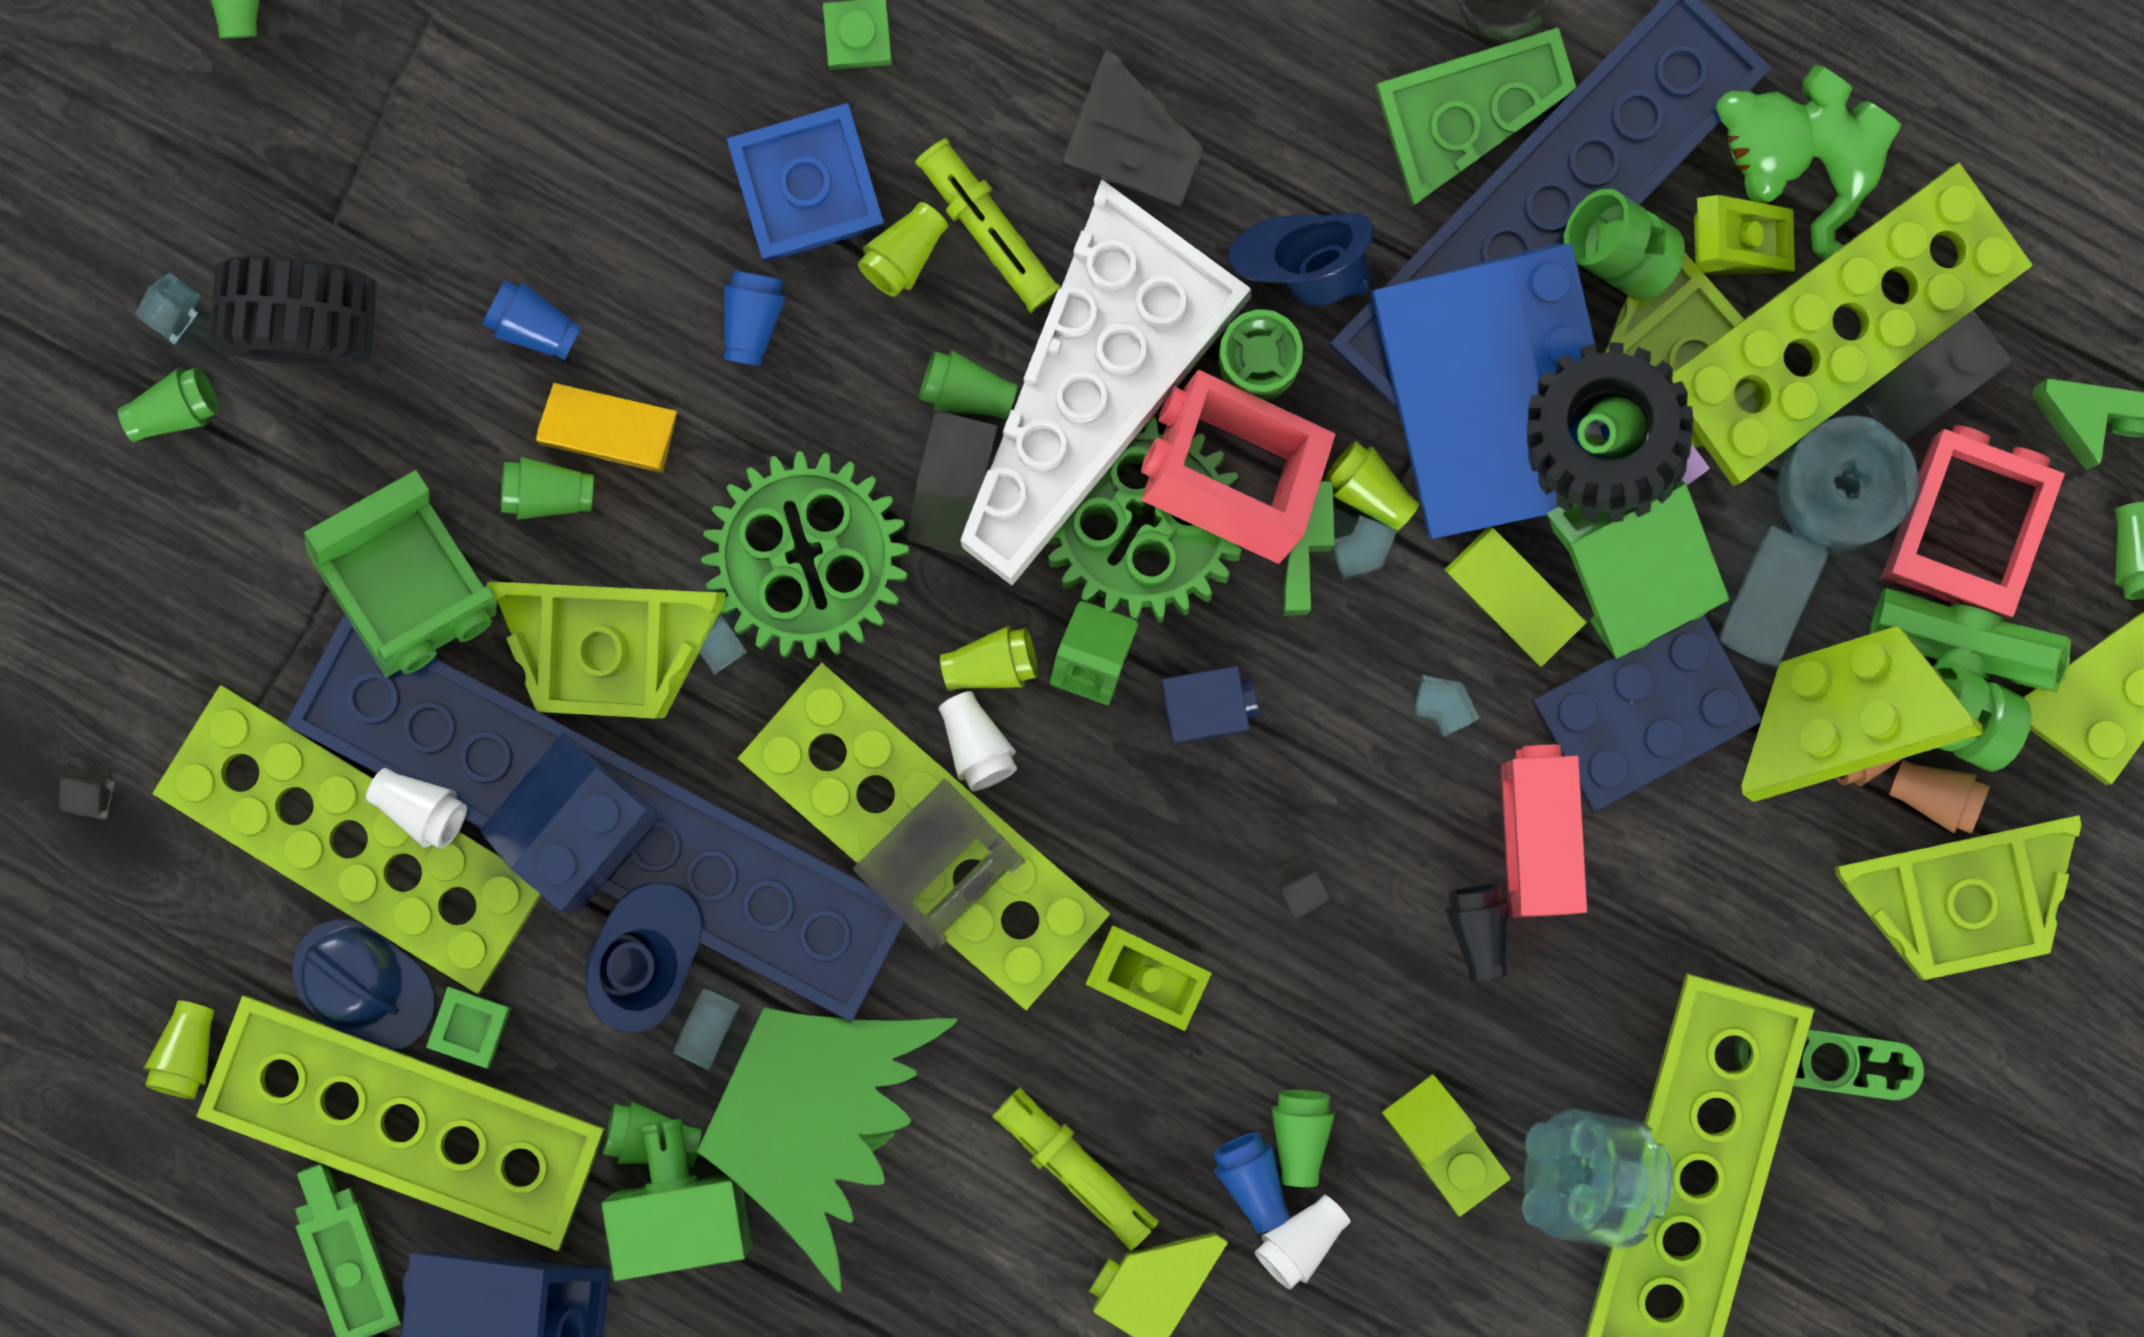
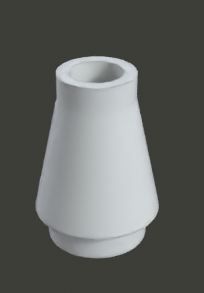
M972 691L958 694L939 706L938 709L944 719L958 779L966 780L971 791H979L991 787L1008 778L1017 770L1012 759L1016 753L1015 749L978 704Z
M387 768L381 769L376 774L366 794L367 802L378 807L424 848L430 845L439 849L447 847L459 832L467 812L466 804L457 800L456 791L399 775Z
M1323 1195L1313 1205L1296 1214L1281 1226L1262 1235L1264 1243L1255 1251V1255L1266 1270L1287 1289L1293 1288L1299 1281L1307 1283L1341 1231L1350 1224V1219L1335 1201L1327 1195Z

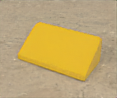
M553 383L535 441L541 446L663 473L678 412Z

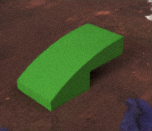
M1333 481L1320 483L1304 537L1288 554L1283 585L1282 616L1308 615L1311 611L1309 552L1331 551L1335 545Z

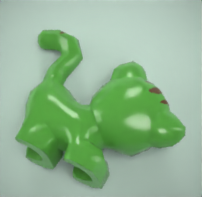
M1815 64L1802 79V93L1810 101L1806 105L1797 103L1779 91L1756 95L1750 91L1733 90L1725 93L1718 99L1716 110L1721 122L1728 128V144L1737 168L1745 175L1746 192L1753 202L1770 203L1780 196L1787 182L1798 178L1810 166L1813 156L1818 157L1823 162L1838 194L1833 203L1811 224L1812 251L1824 261L1844 246L1835 240L1836 230L1855 216L1864 198L1878 185L1884 169L1887 151L1900 130L1901 124L1887 112L1869 101H1860L1852 111L1848 110L1845 103L1853 89L1851 85L1827 68Z

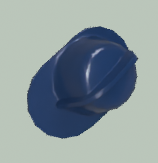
M1359 213L1273 217L1254 224L1242 232L1230 246L1228 261L1233 271L1247 280L1264 283H1283L1298 301L1309 306H1324L1337 302L1344 297L1364 294L1369 291L1372 279L1368 269L1366 250L1373 240L1374 226L1367 216Z
M652 882L633 888L620 898L611 910L600 935L594 939L590 946L585 962V989L589 1005L602 1023L619 1032L639 1033L656 1027L671 1013L679 998L684 980L698 949L702 932L699 909L688 893L673 884Z
M334 919L317 925L301 940L293 956L292 980L297 996L311 1012L333 1028L396 1051L410 1046L423 1035L434 1015L435 994L425 971L415 960L382 935L356 920Z

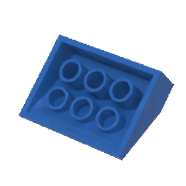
M1572 243L1551 244L1370 290L1429 538L1434 539L1547 515L1546 513L1559 507L1557 505V494L1552 491L1546 495L1538 485V472H1532L1528 460L1527 421L1531 395L1538 394V381L1545 371L1554 375L1558 359L1568 353L1574 361L1581 359V347L1595 343ZM1586 412L1573 424L1570 429V435L1583 451L1600 458L1595 453L1583 448L1578 439V427L1587 416L1588 412ZM1605 423L1601 426V434L1604 440H1609L1610 430Z

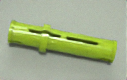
M947 138L940 140L919 156L915 164L924 171L949 206L946 212L953 221L961 220L987 254L990 261L997 267L1026 304L1030 313L1036 311L1056 296L1061 286L1055 283L1045 267L1028 247L1023 237L1015 230L989 196L993 189L987 181L979 182L950 146L951 143ZM954 177L985 217L984 221L978 217L970 204L952 183ZM993 230L998 233L1024 267V274L1021 273L992 235Z
M1021 1087L992 1115L993 1119L998 1121L1033 1155L1030 1161L1038 1169L1045 1166L1099 1220L1105 1223L1130 1251L1138 1246L1151 1232L1150 1229H1153L1158 1224L1159 1220L1156 1217H1153L1131 1197L1106 1170L1095 1162L1071 1138L1074 1132L1066 1124L1060 1127L1036 1105Z

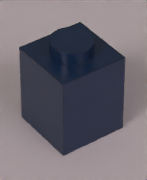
M1238 666L1171 677L1161 681L1172 746L1247 733L1249 730L1247 718L1259 716L1252 678L1240 680Z

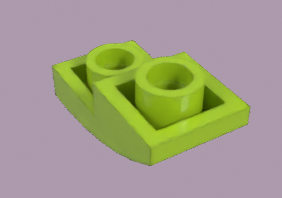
M1487 527L1444 569L1540 667L1587 623L1493 527Z

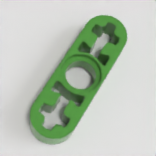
M1809 1030L1798 1066L1800 1077L1795 1078L1793 1086L1887 1100H1902L1910 1097L1918 1090L1923 1081L1924 1067L1918 1053L1903 1043ZM1741 1036L1738 1037L1734 1047V1058L1739 1069L1743 1068L1750 1058L1748 1051L1750 1045ZM1825 1043L1837 1045L1846 1057L1844 1072L1840 1077L1832 1081L1820 1079L1814 1073L1811 1066L1813 1052L1817 1047ZM1858 1046L1867 1047L1868 1049L1863 1061L1886 1063L1890 1059L1891 1052L1897 1053L1898 1064L1908 1067L1907 1079L1896 1080L1894 1088L1890 1090L1887 1089L1885 1077L1861 1073L1863 1086H1854L1853 1082L1860 1069Z

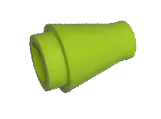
M919 202L909 214L863 247L865 255L858 262L860 271L875 287L889 296L896 297L902 289H912L939 237L948 228L946 220L933 207L924 202Z
M1357 441L1353 442L1341 453L1323 478L1324 481H1333L1334 497L1384 523L1393 532L1400 530L1419 507V503L1409 495L1373 446L1366 450Z
M1008 625L953 652L940 655L942 675L949 691L966 688L1024 687L1025 680L1038 677L1037 657L1027 628L1013 631L1011 626Z
M177 1001L171 1019L143 1068L149 1072L145 1084L147 1088L164 1094L195 1100L199 1086H206L210 1030L215 1012L213 1009L187 1001Z

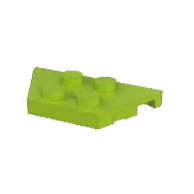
M1685 253L1681 270L1672 284L1661 294L1648 300H1635L1627 295L1604 353L1609 352V342L1624 343L1623 354L1634 356L1637 347L1651 352V365L1655 367L1664 360L1675 371L1744 320V318ZM1741 379L1735 387V400L1742 410L1748 413H1757L1763 404L1762 390L1754 381ZM1692 430L1691 443L1695 449L1705 447Z
M487 582V586H490L497 596V602L510 630L511 636L506 637L515 661L525 671V685L535 710L547 713L653 719L665 718L722 610L726 593Z
M1895 626L1779 663L1741 785L1742 793L1752 802H1756L1982 735V725L1952 692L1953 689L1940 673L1930 665L1925 655L1909 635L1899 626Z
M2080 815L1834 868L1836 877L1920 980H1927L2045 955L2051 952L2057 927L2055 917L2058 905L2064 899L2069 874H2066L2074 840L2075 837L2079 836L2082 824Z

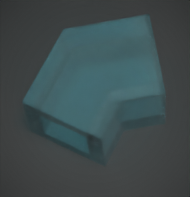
M169 272L149 286L135 316L175 344L198 314L195 308L202 295Z
M1359 516L1352 534L1334 539L1333 551L1341 581L1380 571L1397 530Z
M719 613L699 652L714 675L747 652L721 613Z
M1425 675L1420 678L1413 717L1432 720L1441 738L1480 719L1462 682Z
M703 988L686 1021L673 1053L710 1070L735 1022L740 1004Z

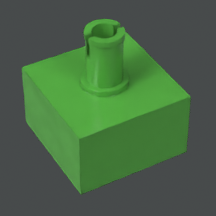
M682 1119L666 1120L663 1123L667 1148L663 1145L660 1122L641 1125L651 1183L645 1184L646 1187L613 1192L602 1202L614 1281L745 1259L753 1247L744 1190L725 1173L699 1178L696 1175L690 1176L682 1131Z

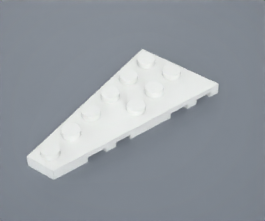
M1102 179L1094 197V206L1084 231L1081 230L1074 248V257L1061 289H1058L1024 376V385L1014 410H1011L1004 427V436L991 469L986 473L960 540L963 549L1011 585L1015 583L1162 406L1172 388L1177 387L1251 298V288Z

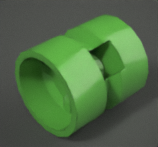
M1600 189L1588 195L1576 206L1568 219L1564 232V244L1572 243L1576 264L1635 300H1648L1661 294L1676 278L1681 270L1685 256L1684 239L1678 229L1651 212L1646 211L1645 208L1614 189Z
M1257 309L1241 314L1229 324L1221 339L1217 363L1221 380L1267 402L1278 399L1291 388L1302 363L1303 344L1299 331L1288 318L1275 311Z
M1944 661L1934 665L1933 668L1953 689L1952 692L1965 708L1979 721L1983 730L1982 735L1938 748L1953 752L1957 758L1985 771L1994 772L2004 768L2015 759L2024 746L2030 731L2032 715L2029 703L2023 696L1996 683L1986 682L1982 676L1956 663Z

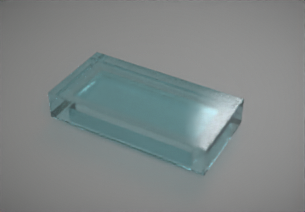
M1772 525L1768 527L1719 635L1718 640L1720 644L1774 669L1777 668L1828 557L1829 551Z

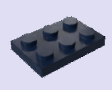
M1705 615L1667 632L1639 650L1631 651L1618 659L1612 657L1531 701L1554 744L1561 745L1562 756H1578L1580 791L1592 813L1762 721Z

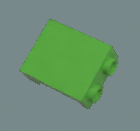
M416 470L304 532L306 554L386 678L399 670H402L404 674L419 670L435 658L437 654L435 650L455 638L459 642L471 640L484 632L492 624L491 618L496 615L497 596L490 586L483 587L431 507L429 489Z
M1683 480L1681 483L1676 481L1673 483L1672 495L1663 504L1657 498L1651 502V512L1637 517L1634 508L1626 510L1624 512V521L1610 523L1609 512L1597 511L1595 521L1581 518L1582 508L1575 504L1569 512L1561 507H1557L1546 513L1553 532L1570 553L1594 614L1590 618L1593 629L1616 659L1631 651L1647 646L1652 640L1688 621L1704 616L1709 610L1729 600L1688 487Z

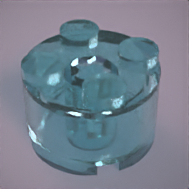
M1862 416L1834 418L1814 428L1789 449L1778 474V502L1784 518L1799 539L1831 551L1860 549L1888 535L1905 518L1917 494V467L1910 449L1902 440H1899L1890 430L1885 428V425L1874 419ZM1843 470H1845L1847 480L1858 481L1859 490L1849 495L1848 498H1846V493L1843 489H1836L1834 479L1842 475Z
M1579 1109L1561 1112L1547 1123L1540 1122L1535 1124L1526 1137L1525 1147L1528 1157L1524 1174L1525 1198L1522 1207L1523 1215L1530 1225L1540 1227L1546 1234L1557 1239L1618 1249L1636 1246L1650 1235L1642 1232L1649 1225L1652 1218H1662L1668 1206L1672 1188L1670 1156L1663 1144L1655 1142L1649 1133L1653 1129L1644 1122Z

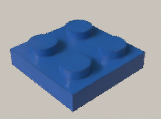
M848 103L727 138L763 263L885 228Z

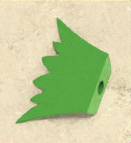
M764 1007L698 1148L696 1158L700 1155L705 1157L761 1205L805 1251L837 1292L841 1291L839 1261L825 1213L848 1223L853 1221V1215L844 1193L834 1181L843 1180L864 1185L884 1184L885 1178L877 1159L859 1135H874L898 1130L909 1125L911 1119L899 1106L877 1091L875 1087L890 1086L915 1077L917 1074L916 1070L893 1061V1058L909 1053L937 1038L957 1022L956 1018L902 1021L853 1019L850 1022L844 1018L804 1015Z

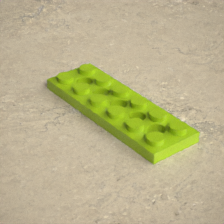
M1959 162L1940 174L1673 371L1672 381L1676 383L1682 380L1688 391L1687 406H1692L1693 410L1692 430L1732 486H1735L1757 472L2033 265ZM1935 235L1945 236L1954 243L1957 250V260L1952 268H1943L1932 259L1930 244ZM1887 271L1898 272L1906 279L1909 286V295L1904 304L1892 303L1883 294L1881 282ZM1838 307L1850 308L1858 315L1861 330L1855 340L1843 339L1836 333L1833 327V315ZM1789 343L1801 344L1810 352L1812 368L1806 377L1796 376L1787 369L1784 363V351ZM1741 379L1754 381L1762 390L1763 404L1757 413H1748L1742 410L1735 400V387Z
M822 662L737 758L903 904L912 908L911 911L1026 1011L1110 915L1107 910ZM823 735H835L842 739L846 746L847 754L844 763L833 771L817 769L810 759V749L813 742ZM873 776L886 778L894 787V801L887 810L881 813L867 812L858 801L860 785L863 781ZM920 818H929L936 821L943 832V840L940 847L929 855H918L912 852L907 846L905 839L909 825ZM967 860L981 861L988 867L991 874L989 888L985 893L977 897H966L960 894L954 885L953 876L956 868ZM1014 902H1027L1038 912L1039 926L1036 932L1029 938L1014 939L1007 935L1002 927V914Z
M220 685L152 794L471 991L481 994L542 895L513 872L500 855L461 831L457 833L452 842L444 849H439L433 845L426 848L422 847L378 807L366 801L367 790L373 777L295 729L285 725V723L243 697ZM249 755L258 764V781L247 791H235L230 787L226 779L227 766L235 757ZM294 788L306 790L311 795L314 806L309 819L299 825L289 824L280 813L282 797L286 792ZM349 821L360 823L365 828L368 836L365 850L354 858L341 856L334 846L336 830L343 823ZM403 854L415 857L422 868L420 882L415 888L406 892L396 890L390 884L387 874L388 867L393 859ZM458 887L469 890L476 900L474 916L470 921L462 925H454L446 920L441 907L444 896L450 890Z
M1686 973L1585 1337H1723L1814 1013L1812 1007ZM1731 1035L1745 1038L1751 1049V1055L1747 1064L1736 1071H1727L1720 1068L1715 1060L1716 1046L1723 1038ZM1711 1098H1723L1730 1102L1733 1108L1731 1124L1724 1131L1718 1133H1710L1700 1128L1697 1120L1700 1106ZM1694 1160H1705L1711 1163L1716 1171V1180L1713 1187L1708 1192L1700 1195L1686 1192L1680 1184L1682 1169ZM1686 1222L1697 1228L1699 1234L1698 1244L1694 1251L1686 1256H1673L1664 1250L1663 1235L1672 1224ZM1660 1284L1672 1285L1681 1293L1680 1308L1674 1315L1668 1318L1654 1317L1648 1313L1645 1307L1647 1294L1652 1288Z
M242 996L196 1116L197 1118L556 1251L561 1250L606 1130V1128L249 996ZM279 1059L292 1063L299 1075L296 1089L287 1097L275 1096L268 1090L265 1084L267 1068ZM336 1082L350 1084L355 1088L359 1097V1105L356 1112L345 1120L333 1117L325 1106V1094L329 1087ZM397 1104L410 1106L415 1110L419 1118L417 1133L406 1142L394 1140L385 1129V1116ZM457 1126L470 1128L479 1139L478 1154L467 1164H459L452 1161L445 1151V1138ZM515 1149H527L534 1153L539 1161V1175L528 1186H519L512 1183L505 1174V1160Z

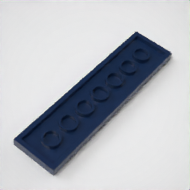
M1661 0L1384 287L1551 244H1564L1566 225L1576 206L1588 195L1600 189H1614L1641 205L1721 122L1716 110L1718 99L1725 93L1733 90L1751 91L1767 75L1772 67L1701 0ZM1371 300L1330 342L1329 347L1399 413L1373 300Z

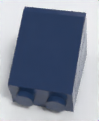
M562 732L483 825L480 832L508 867L559 911L579 913L661 817V814L567 734Z
M452 1252L410 1253L409 1268L403 1280L405 1308L400 1337H603L610 1267Z

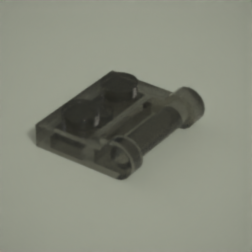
M944 778L853 870L935 952L948 939L944 933L1007 871L1013 875L1027 861ZM978 839L990 853L925 915L913 901Z

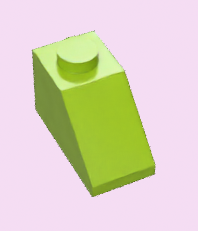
M1213 1232L1127 1252L1120 1264L1108 1259L1089 1290L1090 1293L1098 1297L1093 1306V1312L1132 1337H1170L1227 1245V1240Z

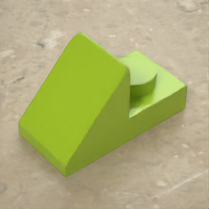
M1722 195L1697 198L1698 212L1694 217L1695 264L1704 274L1795 272L1793 209Z
M1112 926L1085 985L1185 1031L1212 973L1122 929Z
M1434 1074L1381 1112L1457 1216H1462L1511 1179L1476 1132V1126Z

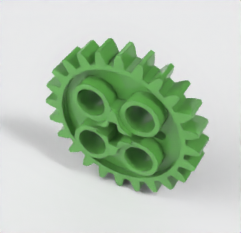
M1154 416L1147 422L1145 432L1137 434L1047 544H1060V547L1048 556L1050 567L1070 566L1062 578V586L1068 589L1081 582L1085 585L1081 601L1091 604L1096 598L1101 596L1105 598V611L1109 613L1111 611L1116 612L1120 604L1128 606L1129 618L1134 619L1136 622L1140 617L1142 607H1151L1156 621L1162 623L1165 615V604L1173 602L1178 611L1185 616L1189 614L1188 595L1192 592L1205 602L1210 601L1212 592L1206 580L1211 578L1226 584L1230 573L1220 560L1239 561L1242 549L1236 544L1195 525H1182L1176 522L1171 514L1156 508L1154 516L1155 528L1151 525H1143L1130 543L1122 560L1115 566L1108 563V558L1125 542L1131 533V512L1142 516L1151 506L1141 501L1146 487L1130 489L1120 482L1118 475L1126 466L1132 464L1143 465L1147 452L1156 438L1162 439L1163 435L1158 434V424ZM1200 433L1194 437L1183 466L1230 488H1234L1238 484L1236 472L1222 475L1217 474V471L1224 462L1225 454L1222 451H1218L1204 457L1201 453L1205 443V435ZM1105 515L1115 522L1117 528L1115 533L1109 538L1093 540L1082 532L1081 526L1090 516ZM1153 550L1162 553L1166 557L1169 566L1162 574L1151 577L1140 574L1135 569L1133 561L1140 553Z
M799 451L794 459V468L785 471L779 459L773 456L770 459L771 476L764 479L755 469L750 467L746 469L752 485L750 489L745 492L732 484L726 487L736 502L732 509L723 506H713V513L724 522L722 530H706L703 536L711 543L718 545L719 552L701 557V561L704 566L720 569L721 574L706 583V587L709 592L727 591L729 596L725 598V604L720 611L721 615L730 614L737 610L742 613L734 627L736 633L741 635L753 626L759 628L756 637L757 648L763 650L773 637L780 638L779 647L782 657L788 658L793 651L795 643L799 642L803 643L808 659L815 660L818 642L826 641L834 654L839 655L841 654V635L848 633L855 641L862 644L865 640L859 624L865 619L879 627L885 624L880 613L876 610L879 602L888 605H898L899 599L887 586L889 582L907 581L908 575L900 568L892 566V560L902 558L910 554L907 545L892 543L890 537L902 531L905 525L903 520L898 519L884 521L883 515L894 504L892 497L887 496L872 501L870 496L875 490L877 480L871 476L859 485L854 484L853 479L856 469L854 463L849 461L837 475L832 473L830 455L824 453L816 469H809L803 452ZM829 499L842 505L844 517L838 528L829 532H821L810 526V510L816 503ZM788 502L796 504L804 534L813 549L823 548V554H819L814 558V564L828 603L827 607L823 610H819L815 606L810 585L802 566L799 563L789 564V558L798 554V548L784 510V506ZM770 519L777 521L783 529V537L777 548L768 552L754 550L749 544L748 536L750 529L761 520ZM847 559L856 561L863 567L864 577L859 587L852 592L846 593L838 592L830 587L828 576L834 564ZM790 579L796 581L801 585L803 597L798 607L785 613L773 610L768 602V594L771 587L780 580Z

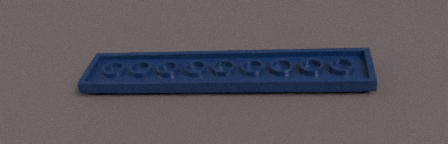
M345 614L285 724L376 773L383 768H387L396 774L456 791L457 800L465 803L467 806L465 819L481 828L561 733L564 732L661 814V817L599 890L619 900L633 888L652 882L673 884L688 893L699 909L702 924L700 943L850 1022L855 1019L912 909L436 658L415 672L404 674L402 670H399L386 678Z

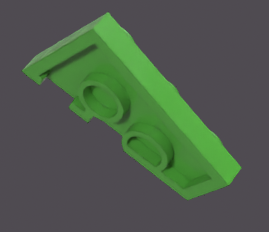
M1559 28L1499 45L1375 85L1411 207L1577 88Z

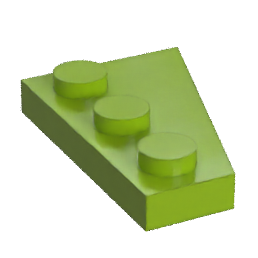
M2144 610L2072 663H2069L2065 679L2060 684L2057 693L2035 688L2023 696L2030 705L2032 715L2030 730L2105 785L2114 783L2144 741Z

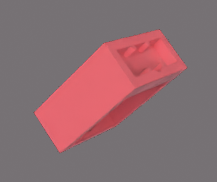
M1198 370L1183 390L1173 387L1162 406L1158 421L1165 424L1166 428L1162 439L1156 438L1144 459L1141 473L1148 475L1149 479L1141 501L1280 564L1304 537L1335 433ZM1199 419L1286 459L1271 506L1183 466Z
M1954 425L1952 432L1943 429L1931 438L1881 578L1946 603L1963 604L1996 613L2007 620L2015 614L2065 473L2049 468L2051 460L2043 454L2021 447H2014L2011 454L1989 446L1991 437L1970 427ZM1951 456L2036 487L2001 585L1916 554Z
M1561 745L1524 746L1522 749L1516 750V759L1501 765L1509 918L1587 913L1578 756H1562Z

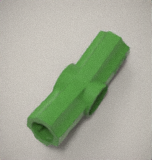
M1888 588L1882 591L1870 624V634L1899 626L1914 641L1925 655V658L1934 661L1933 666L1944 661L1953 662L1982 676L1985 681H1988L1989 677H1994L2017 685L2022 684L2027 687L2030 686L2042 691L2047 690L2057 693L2060 684L2065 679L2070 661L2072 642L2067 636L2005 622L2006 618L1984 609L1956 603L1950 604V607L1919 596Z

